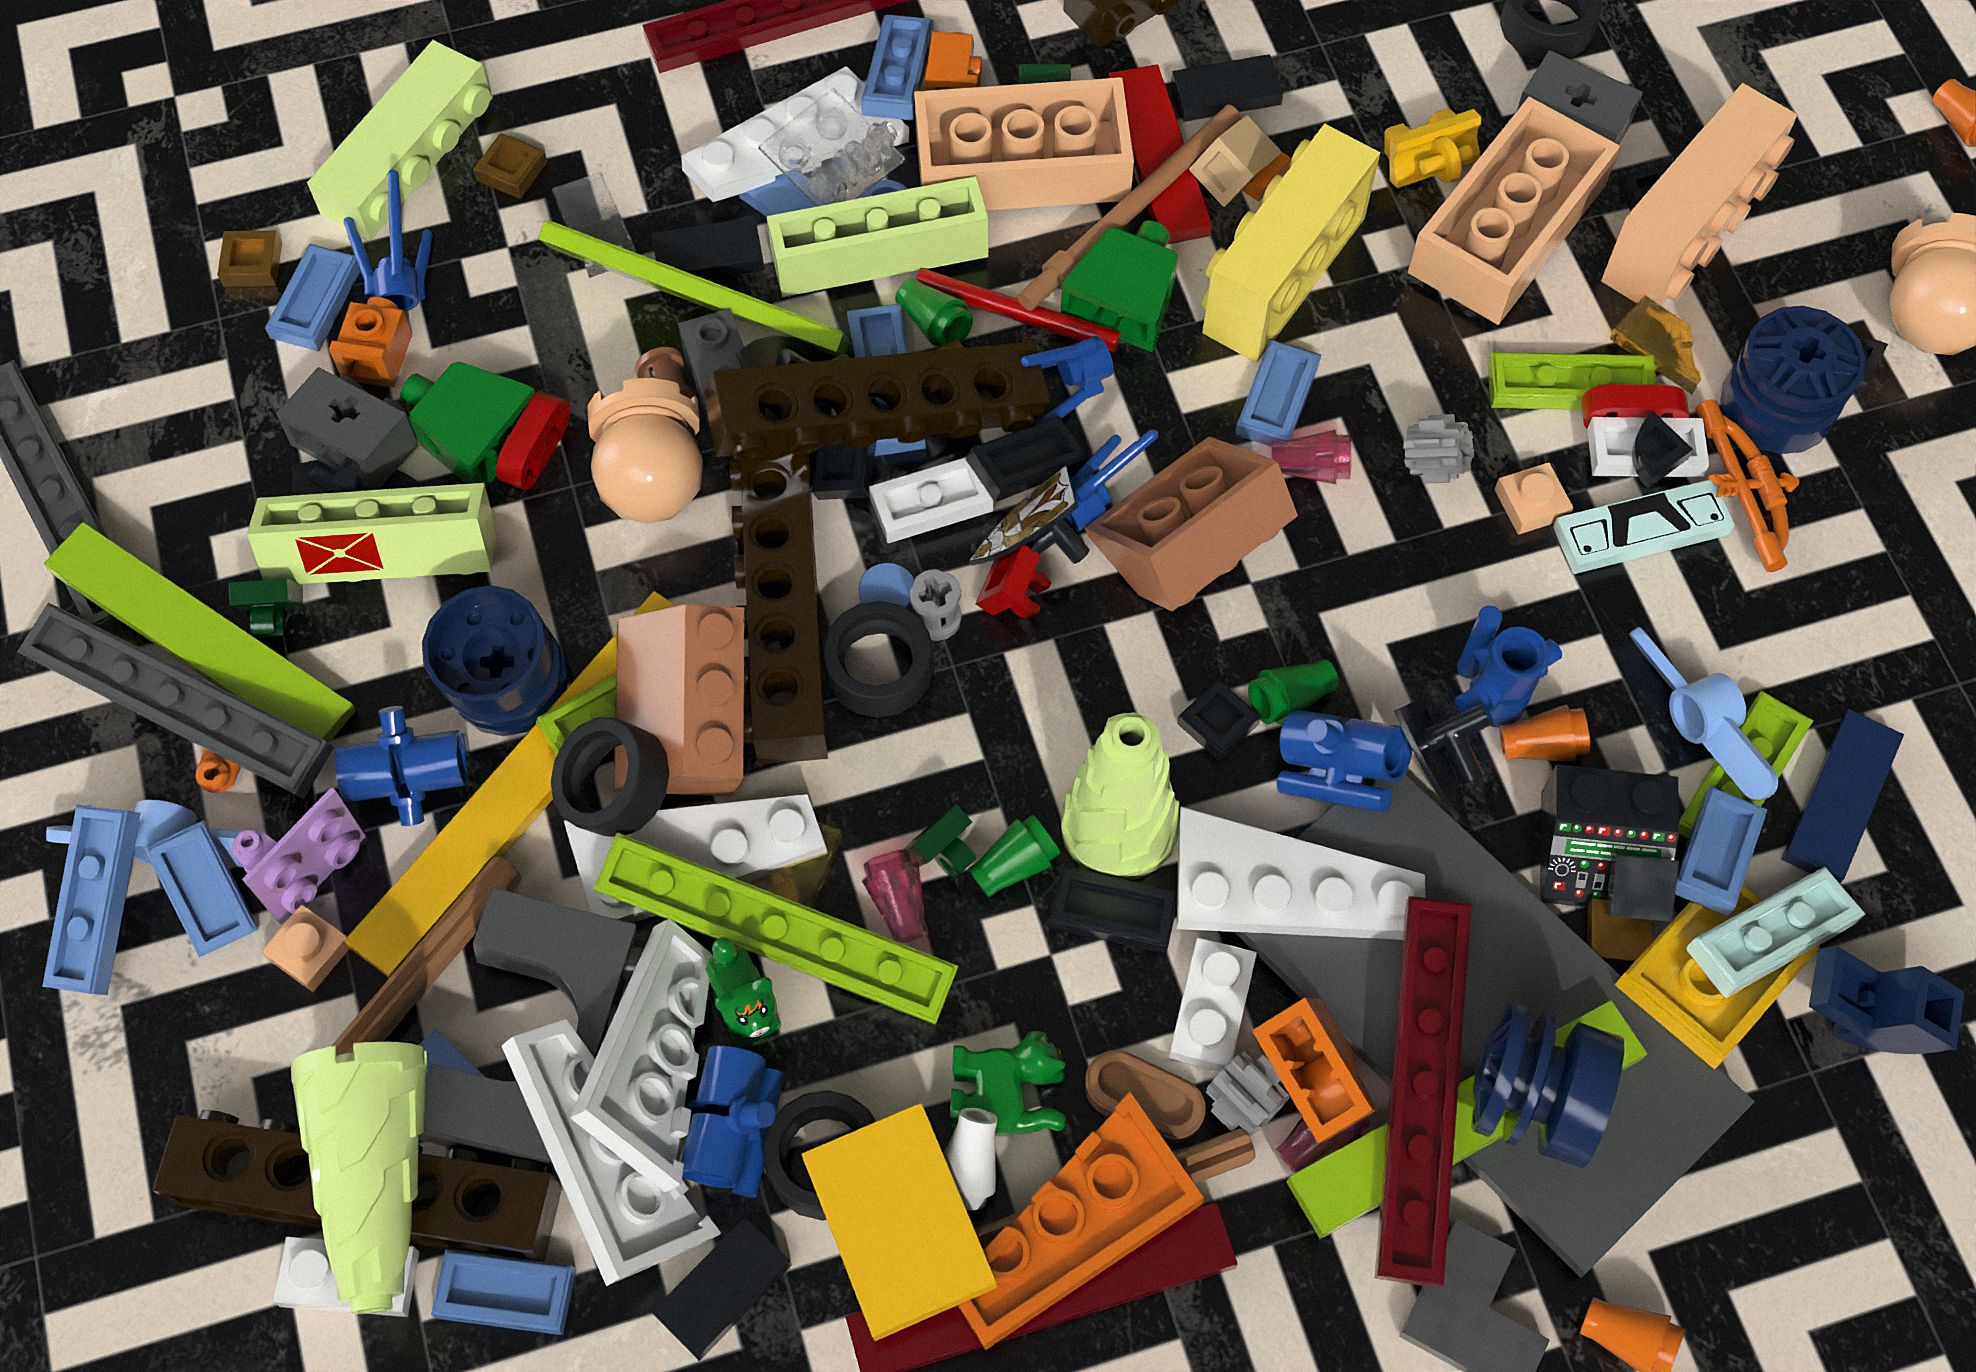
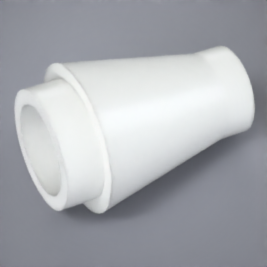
M964 1108L960 1111L957 1126L943 1154L966 1210L984 1208L987 1198L996 1191L995 1130L998 1118L993 1113L978 1108Z

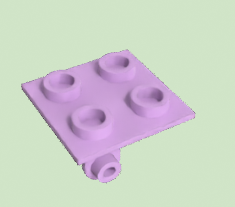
M331 787L278 842H275L261 830L248 829L236 836L232 843V853L247 872L242 880L275 920L282 925L301 904L307 907L312 902L317 893V887L335 869L346 866L358 852L360 842L366 836L336 790Z

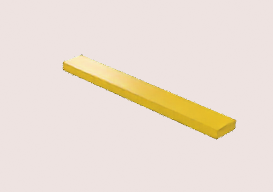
M653 591L632 616L676 605ZM617 633L548 711L616 674ZM537 725L529 731L344 940L351 950L390 978L492 858L496 856L503 857L553 800L551 776L556 755Z

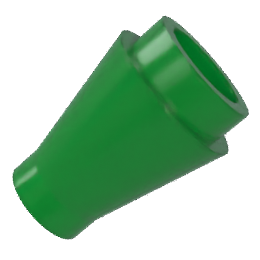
M916 278L906 280L897 290L895 296L896 304H900V307L905 310L932 345L944 346L956 338L961 343L969 334L973 324V316L968 311L965 301L924 285Z
M1321 659L1313 663L1262 670L1258 674V678L1249 683L1248 695L1252 708L1261 715L1260 720L1265 724L1276 722L1283 725L1285 719L1294 710H1305L1325 695L1336 691L1339 686V680L1334 666L1327 659Z
M1031 815L1023 822L1016 819L968 870L989 898L1001 889L1051 868L1052 866L1049 861L1058 856L1060 851L1042 824L1034 815Z

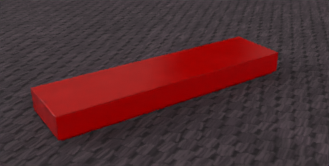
M1158 64L1109 73V78L1123 79L1134 166L1140 183L1184 144ZM1188 168L1147 205L1152 221L1162 224L1169 231L1170 239L1167 244L1211 236L1212 223L1197 178Z

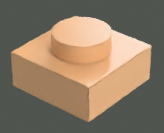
M1549 462L1498 479L1494 489L1518 535L1553 524L1557 517L1569 515L1573 510V506Z
M301 904L261 950V953L267 960L314 992L350 948L344 942L347 938L345 934Z

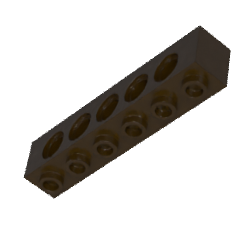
M1033 341L712 371L704 392V399L716 457L734 455V458L737 460H753L764 456L769 451L788 449L792 454L803 455L821 449L822 446L844 444L845 448L859 449L870 446L877 440L897 438L900 443H915L926 439L932 434L950 433L954 438H964L975 435L982 431V429L1002 427L1004 432H1016L1034 425L1050 402L1041 365L1024 367L1021 364L1022 357L1038 353L1036 343ZM975 387L986 389L993 399L981 396ZM922 392H930L936 395L942 405L931 403ZM869 397L882 399L890 410L877 408L871 403ZM822 402L830 405L837 415L822 413L817 409L815 403ZM759 409H774L781 415L783 420H770Z
M788 449L769 451L764 456L753 460L730 458L732 491H741L742 497L741 506H732L733 534L735 540H744V555H734L735 582L737 589H746V605H738L736 607L744 608V640L748 639L749 656H744V691H750L751 709H744L743 744H754L758 764L828 759L809 454L795 455L790 453ZM768 493L781 494L774 499L761 498ZM772 541L784 542V544L778 548L763 547L765 544ZM775 590L788 592L784 597L778 599L765 597L768 593ZM778 640H786L792 643L783 650L767 648L771 643ZM786 691L795 694L791 700L785 703H774L769 700L778 692Z
M201 1110L199 1118L175 1116L152 1191L175 1206L323 1229L321 1216L314 1208L311 1174L303 1183L297 1186L288 1187L287 1184L288 1175L293 1167L301 1162L309 1161L308 1153L302 1147L301 1135L299 1134L300 1128L298 1126L271 1119L262 1120L260 1128L239 1125V1118L215 1110ZM418 1145V1185L424 1181L435 1180L438 1183L434 1198L429 1203L419 1207L412 1206L410 1243L545 1262L562 1188L552 1174L546 1173L547 1166L535 1161L517 1158L510 1159L508 1167L484 1163L485 1157L483 1155L463 1149H448L446 1157L422 1154L423 1147ZM249 1151V1162L244 1170L237 1175L227 1177L226 1169L230 1160L238 1153ZM489 1190L501 1192L499 1205L492 1213L483 1217L473 1216V1204L480 1194Z

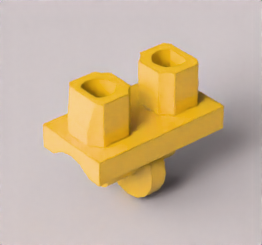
M1450 108L1433 113L1431 118L1427 120L1426 125L1410 129L1402 123L1387 128L1384 132L1385 154L1390 163V182L1396 188L1435 175L1445 184L1459 180L1462 174V166L1477 162L1480 158L1477 133L1481 125V116L1474 109L1456 115Z

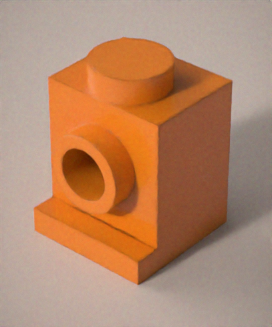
M932 31L925 77L926 91L980 87L982 57L973 56V34Z
M371 297L368 299L367 304L350 302L338 339L331 342L329 351L340 375H346L356 382L395 387L412 332L403 310H400L395 303L382 297Z

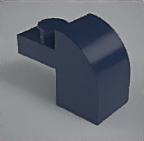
M1836 946L1818 950L1809 1007L1834 1021L1832 1035L1848 1043L1888 1053L1925 1054L1957 1050L1965 992L1924 966L1880 972Z

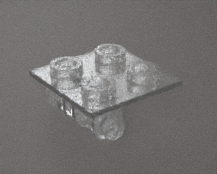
M834 87L758 146V149L816 207L858 199L905 161V158L894 148L893 141L897 139L898 135L893 125L888 121H884L881 124L877 122L870 124Z

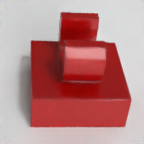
M1024 545L1007 555L995 559L975 605L993 616L1008 608L1023 618L1039 613L1041 607L1028 598L1026 589L1028 587L1038 594L1049 589L1051 581L1045 574L1035 571L1041 555Z

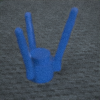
M393 169L388 172L391 257L381 259L378 262V268L373 272L353 218L346 217L344 219V226L364 280L365 298L382 297L388 299L405 312L417 307L419 300L425 299L424 281L433 234L428 229L423 231L415 268L411 267L410 261L403 258L399 174Z
M1093 336L1067 347L1024 356L1021 359V364L1024 367L1040 364L1042 369L1058 365L1063 381L1068 386L1076 384L1080 387L1076 393L1035 424L1056 416L1062 419L1086 399L1103 393L1104 387L1101 380L1113 374V361L1110 352L1099 336Z
M1149 430L1093 475L1121 443V437L1113 435L1072 477L1079 507L1064 519L1075 531L1079 532L1106 512L1105 506L1111 502V497L1103 484L1157 439L1158 433L1156 430Z

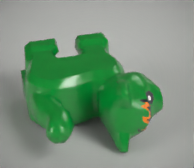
M718 938L712 947L713 957L706 962L705 966L709 979V990L714 998L716 1008L721 1012L724 1022L728 1025L727 1029L734 1046L742 1049L761 1042V1038L779 1030L782 1024L776 1013L777 1003L772 991L771 979L769 977H760L745 948H736L729 938Z
M1040 1031L1029 1032L1020 1044L1011 1049L992 1048L974 1052L969 1051L965 1046H953L952 1073L954 1075V1082L975 1083L976 1089L972 1096H967L963 1090L951 1088L950 1119L952 1132H954L957 1126L960 1111L964 1108H978L993 1113L998 1118L995 1136L997 1137L1033 1133L1043 1129L1061 1131L1065 1128L1067 1124L1066 1115L1057 1109L1046 1107L1032 1111L1025 1109L1022 1090L1023 1082L1034 1085H1046L1065 1081L1066 1076L1062 1070L1065 1068L1066 1063L1062 1061L1060 1049L1049 1041L1046 1033Z

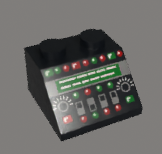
M1557 764L1541 792L1540 901L1542 903L1587 907L1592 898L1607 900L1612 852L1674 858L1679 836L1678 777Z

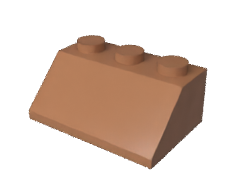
M1209 436L1086 526L1085 531L1091 541L1139 596L1170 611H1174L1179 606L1189 603L1196 596L1197 592L1218 576L1231 571L1238 564L1239 560L1260 544L1273 539L1281 528L1298 515L1278 461Z
M683 604L618 619L615 718L640 727L657 737L667 754L670 774L666 794L731 797L743 780L744 608ZM623 744L614 748L613 792H620L626 781L629 764L627 751Z

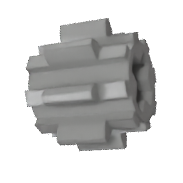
M1454 414L1428 415L1427 419H1419V424L1408 427L1403 449H1405V465L1409 467L1411 475H1423V483L1425 484L1450 483V479H1458L1459 474L1469 472L1472 458H1474L1473 434L1472 431H1469L1467 423H1455Z
M1246 1050L1232 1059L1208 1085L1206 1091L1215 1101L1212 1104L1211 1112L1230 1131H1234L1240 1126L1246 1130L1249 1136H1252L1265 1126L1290 1098L1288 1091L1281 1085L1282 1081L1269 1059L1263 1054L1256 1061Z

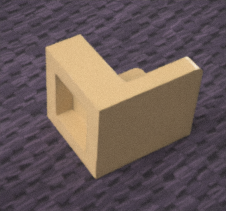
M1246 115L1220 135L1189 170L1218 202L1225 207L1257 174L1270 165L1281 154V151L1260 127Z

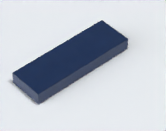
M1850 709L1846 711L1833 736L1781 860L1810 874L1826 867L1839 884L1845 879L1904 737L1903 733Z

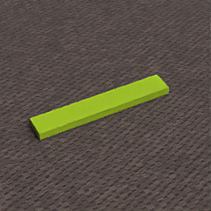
M550 220L543 222L537 239L553 250L717 312L730 308L735 319L783 337L796 338L835 357L841 354L847 355L851 342L841 330Z
M84 522L43 563L51 574L218 688L328 743L356 712L352 703Z
M618 832L593 887L595 892L666 920L670 918L679 925L712 938H729L735 947L745 948L750 953L933 1025L937 1023L958 969L957 965Z
M1612 1000L1556 1030L1555 1045L1560 1047L1563 1046L1568 1034L1578 1022L1622 1036L1625 1048L1622 1071L1641 1061L1647 1055V1052ZM1475 1075L1459 1083L1453 1165L1503 1138V1124L1506 1111L1503 1112L1495 1131L1490 1137L1473 1132L1471 1129ZM1387 1123L1288 1178L1287 1184L1320 1239L1380 1206Z

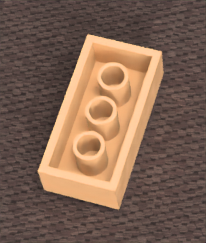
M1122 78L914 91L921 187L976 176L986 211L1122 201L1131 192L1134 159Z
M1742 83L1626 216L1601 281L1653 314L1661 308L1668 298L1677 301L1686 291L1695 275L1691 272L1697 264L1706 267L1723 242V239L1719 237L1725 230L1733 234L1748 215L1751 209L1748 203L1754 197L1761 201L1775 183L1779 173L1772 170V168H1777L1781 164L1795 141L1788 134L1798 114Z
M1528 97L1417 236L1408 273L1499 325L1606 186L1621 146L1541 102Z

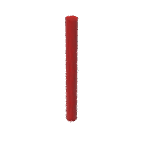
M924 268L919 270L916 277L922 284L959 298L969 306L1077 341L1099 336L1107 345L1108 350L1112 352L1116 351L1120 341V331L1039 305L1032 311H1028L1019 303L1017 298Z

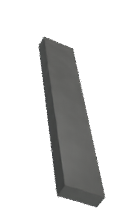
M14 360L1 365L0 458L50 556L82 522L109 539L22 371ZM65 583L83 620L107 632H111L125 624Z
M49 602L17 651L28 659L303 799L334 749L328 742Z

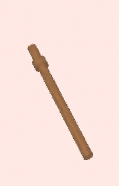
M1226 105L1068 250L1057 251L1042 265L1043 272L1017 295L1019 303L1026 310L1032 311L1056 288L1062 289V283L1104 232L1111 228L1121 230L1196 162L1220 135L1241 120L1238 110L1232 105Z

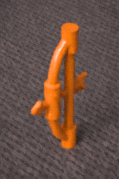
M1714 399L1703 401L1696 406L1695 411L1699 418H1703L1705 434L1707 438L1713 439L1727 471L1724 475L1711 474L1708 476V479L1718 486L1717 498L1722 496L1728 497L1729 495L1730 497L1738 496L1756 537L1753 543L1765 571H1778L1788 564L1783 551L1789 541L1788 516L1785 508L1787 499L1781 487H1784L1787 492H1792L1799 485V479L1786 472L1781 473L1780 478H1777L1768 457L1761 454L1754 442L1738 424L1721 413L1717 401ZM1726 434L1732 438L1747 458L1748 463L1746 466L1752 479L1745 478ZM1751 489H1757L1765 509L1771 511L1774 532H1769Z

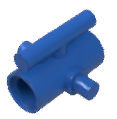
M1485 606L1477 616L1457 665L1458 673L1464 678L1472 679L1479 672L1480 675L1470 682L1469 690L1455 698V704L1460 713L1484 703L1493 718L1494 725L1492 727H1500V725L1515 723L1521 718L1539 680L1548 674V667L1562 658V651L1552 639L1545 641L1537 632L1525 627H1511L1503 630L1495 638L1503 619L1502 613L1497 607Z
M386 707L379 710L383 731L377 734L378 741L336 748L335 774L337 785L344 802L389 796L391 805L398 807L401 825L413 826L425 821L421 801L426 798L425 791L467 785L466 756L470 754L467 734H461L459 730L414 736L413 728L406 727L403 707Z
M1294 710L1288 715L1282 726L1280 752L1288 764L1310 767L1311 771L1310 775L1283 770L1277 779V789L1282 794L1385 813L1391 806V791L1385 788L1364 785L1365 778L1388 782L1399 781L1407 772L1411 761L1412 748L1401 726L1360 719L1349 720L1347 717Z
M731 1046L709 1047L696 1099L691 1100L684 1106L691 1110L689 1132L680 1161L684 1164L683 1178L708 1186L733 1188L732 1192L739 1196L757 1197L764 1167L763 1144L768 1127L775 1120L785 1076L783 1072L765 1068L767 1062L765 1058L754 1052Z

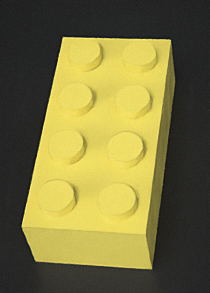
M1327 124L1321 127L1311 141L1304 139L1299 144L1291 159L1290 169L1284 177L1276 175L1272 179L1264 193L1263 204L1257 212L1248 211L1240 221L1234 235V241L1227 250L1220 248L1212 257L1205 274L1210 279V284L1201 303V308L1205 310L1203 334L1256 363L1265 353L1269 340H1275L1365 219L1380 157L1379 151Z

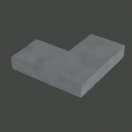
M1456 1218L1449 1229L1447 1237L1444 1285L1441 1288L1422 1286L1399 1337L1462 1372H1536L1550 1339L1490 1307L1516 1249Z

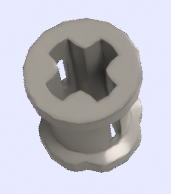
M937 569L924 571L916 576L909 592L912 612L923 622L930 633L931 640L940 641L948 639L957 632L962 620V612L958 604L961 599L959 582L952 574L944 573ZM930 585L931 593L927 594L926 587ZM945 617L946 623L941 626V618Z

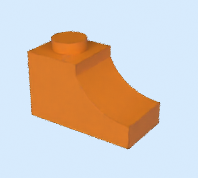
M1303 998L1252 1030L1317 1143L1326 1142L1378 1110L1357 1071L1353 1060L1354 1051L1322 999Z

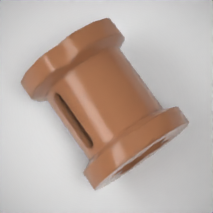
M670 347L656 348L646 352L636 361L634 367L638 378H657L673 381L679 384L681 395L690 399L694 396L696 397L694 389L686 385L681 371L684 363L681 353L677 349Z

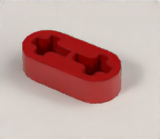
M1600 385L1585 392L1581 401L1583 423L1586 429L1592 417L1647 418L1651 413L1655 412L1660 418H1689L1686 392L1677 386Z
M538 391L533 395L499 453L496 465V475L499 481L523 490H528L535 484L567 428L570 418V403L568 400L544 391Z

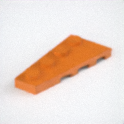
M1130 1091L1115 1106V1111L1096 1132L1093 1131L1075 1150V1155L1051 1181L1048 1179L1031 1198V1203L1011 1225L1005 1226L983 1250L998 1288L957 1306L985 1350L1203 1204V1195Z

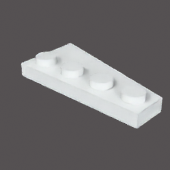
M846 66L682 155V171L712 202H716L771 183L780 174L793 170L800 172L801 175L820 170L821 162L845 154L849 160L869 154V147L888 141L892 147L909 142V127L901 119L862 116L861 100L865 84Z
M808 794L658 810L656 815L641 830L627 835L630 838L745 883L828 855ZM564 820L590 912L628 923H635L655 916L593 890L615 837L602 836L578 828Z
M1180 807L1178 827L1177 929L1403 940L1405 907L1408 897L1426 898L1425 874Z
M670 918L653 927L569 1117L664 1193L681 1186L684 1164L677 1161L680 1138L687 1136L689 1132L691 1110L684 1107L688 1080L697 1075L699 1054L695 1052L693 1042L695 1028L704 1024L709 979L705 966L706 962L713 957L708 950Z
M567 1019L515 1035L502 1045L606 1286L709 1242L721 1234L710 1217L707 1215L701 1219L684 1196V1193L689 1188L683 1180L681 1186L664 1193L569 1118L595 1058Z

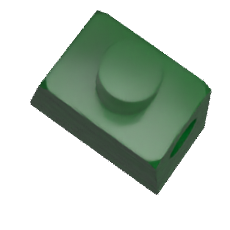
M1150 220L1144 221L1141 224L1136 235L1117 228L1107 229L1062 283L1061 313L1120 331V340L1153 352L1176 277L1178 255L1174 250L1165 247L1170 239L1169 231L1162 224Z
M455 362L449 365L436 382L418 373L409 376L401 388L400 399L403 403L413 408L408 419L420 445L466 484L484 483L485 488H487L497 476L496 465L499 453L530 399L535 394L534 388L462 362Z

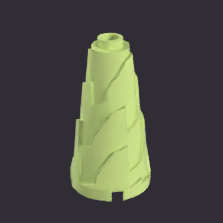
M1135 712L1123 713L1108 718L1104 732L1099 736L1096 744L1089 747L1086 761L1081 762L1074 785L1066 793L1061 812V834L1065 848L1072 859L1083 870L1090 872V869H1093L1107 876L1132 881L1144 878L1155 872L1170 858L1178 840L1179 801H1176L1175 792H1173L1170 783L1168 753L1163 751L1159 729L1150 718Z
M353 1043V1052L336 1056V1046H330L301 1054L291 1062V1082L294 1088L302 1147L309 1157L314 1208L322 1219L324 1241L331 1269L335 1275L338 1301L350 1302L351 1314H368L393 1309L392 1297L404 1294L405 1262L408 1256L411 1237L412 1201L418 1196V1135L424 1132L427 1050L424 1051L422 1046L411 1043Z

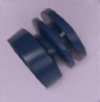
M1807 306L1781 307L1763 316L1750 331L1746 343L1740 351L1739 358L1733 364L1723 383L1720 403L1724 416L1738 424L1760 450L1777 454L1800 453L1820 444L1835 424L1845 404L1851 398L1854 390L1863 378L1866 357L1860 339L1844 321L1827 311Z
M492 585L466 589L445 601L428 622L422 640L423 665L435 686L451 702L460 716L481 732L499 736L526 733L536 725L537 717L546 713L567 689L569 683L567 657L533 604L512 589Z
M1511 1000L1505 1008L1497 1027L1489 1034L1478 1063L1473 1084L1474 1107L1471 1129L1473 1132L1490 1137L1495 1131L1503 1112L1506 1111L1503 1124V1140L1505 1143L1515 1146L1525 1134L1531 1120L1539 1122V1153L1584 1168L1590 1162L1600 1143L1614 1104L1623 1066L1624 1038L1620 1035L1578 1022L1568 1034L1563 1046L1555 1045L1556 1016L1544 1010L1538 1016L1529 1036H1527L1530 1022V1007Z

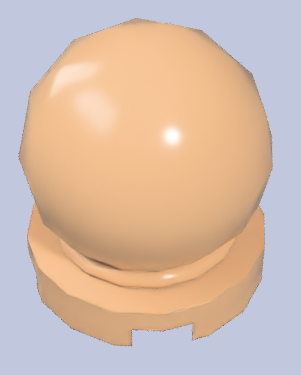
M1950 213V222L1933 223L1923 227V218L1916 220L1902 229L1892 244V273L1896 277L1889 295L1892 320L1899 336L1923 353L1955 355L1976 346V216L1963 213Z
M657 378L622 381L623 391L609 394L605 398L602 392L598 391L592 397L587 408L589 434L596 442L591 462L592 478L601 501L621 518L646 524L671 520L691 503L701 487L703 459L697 440L694 438L700 430L698 399L695 396L690 399L681 395L678 383Z

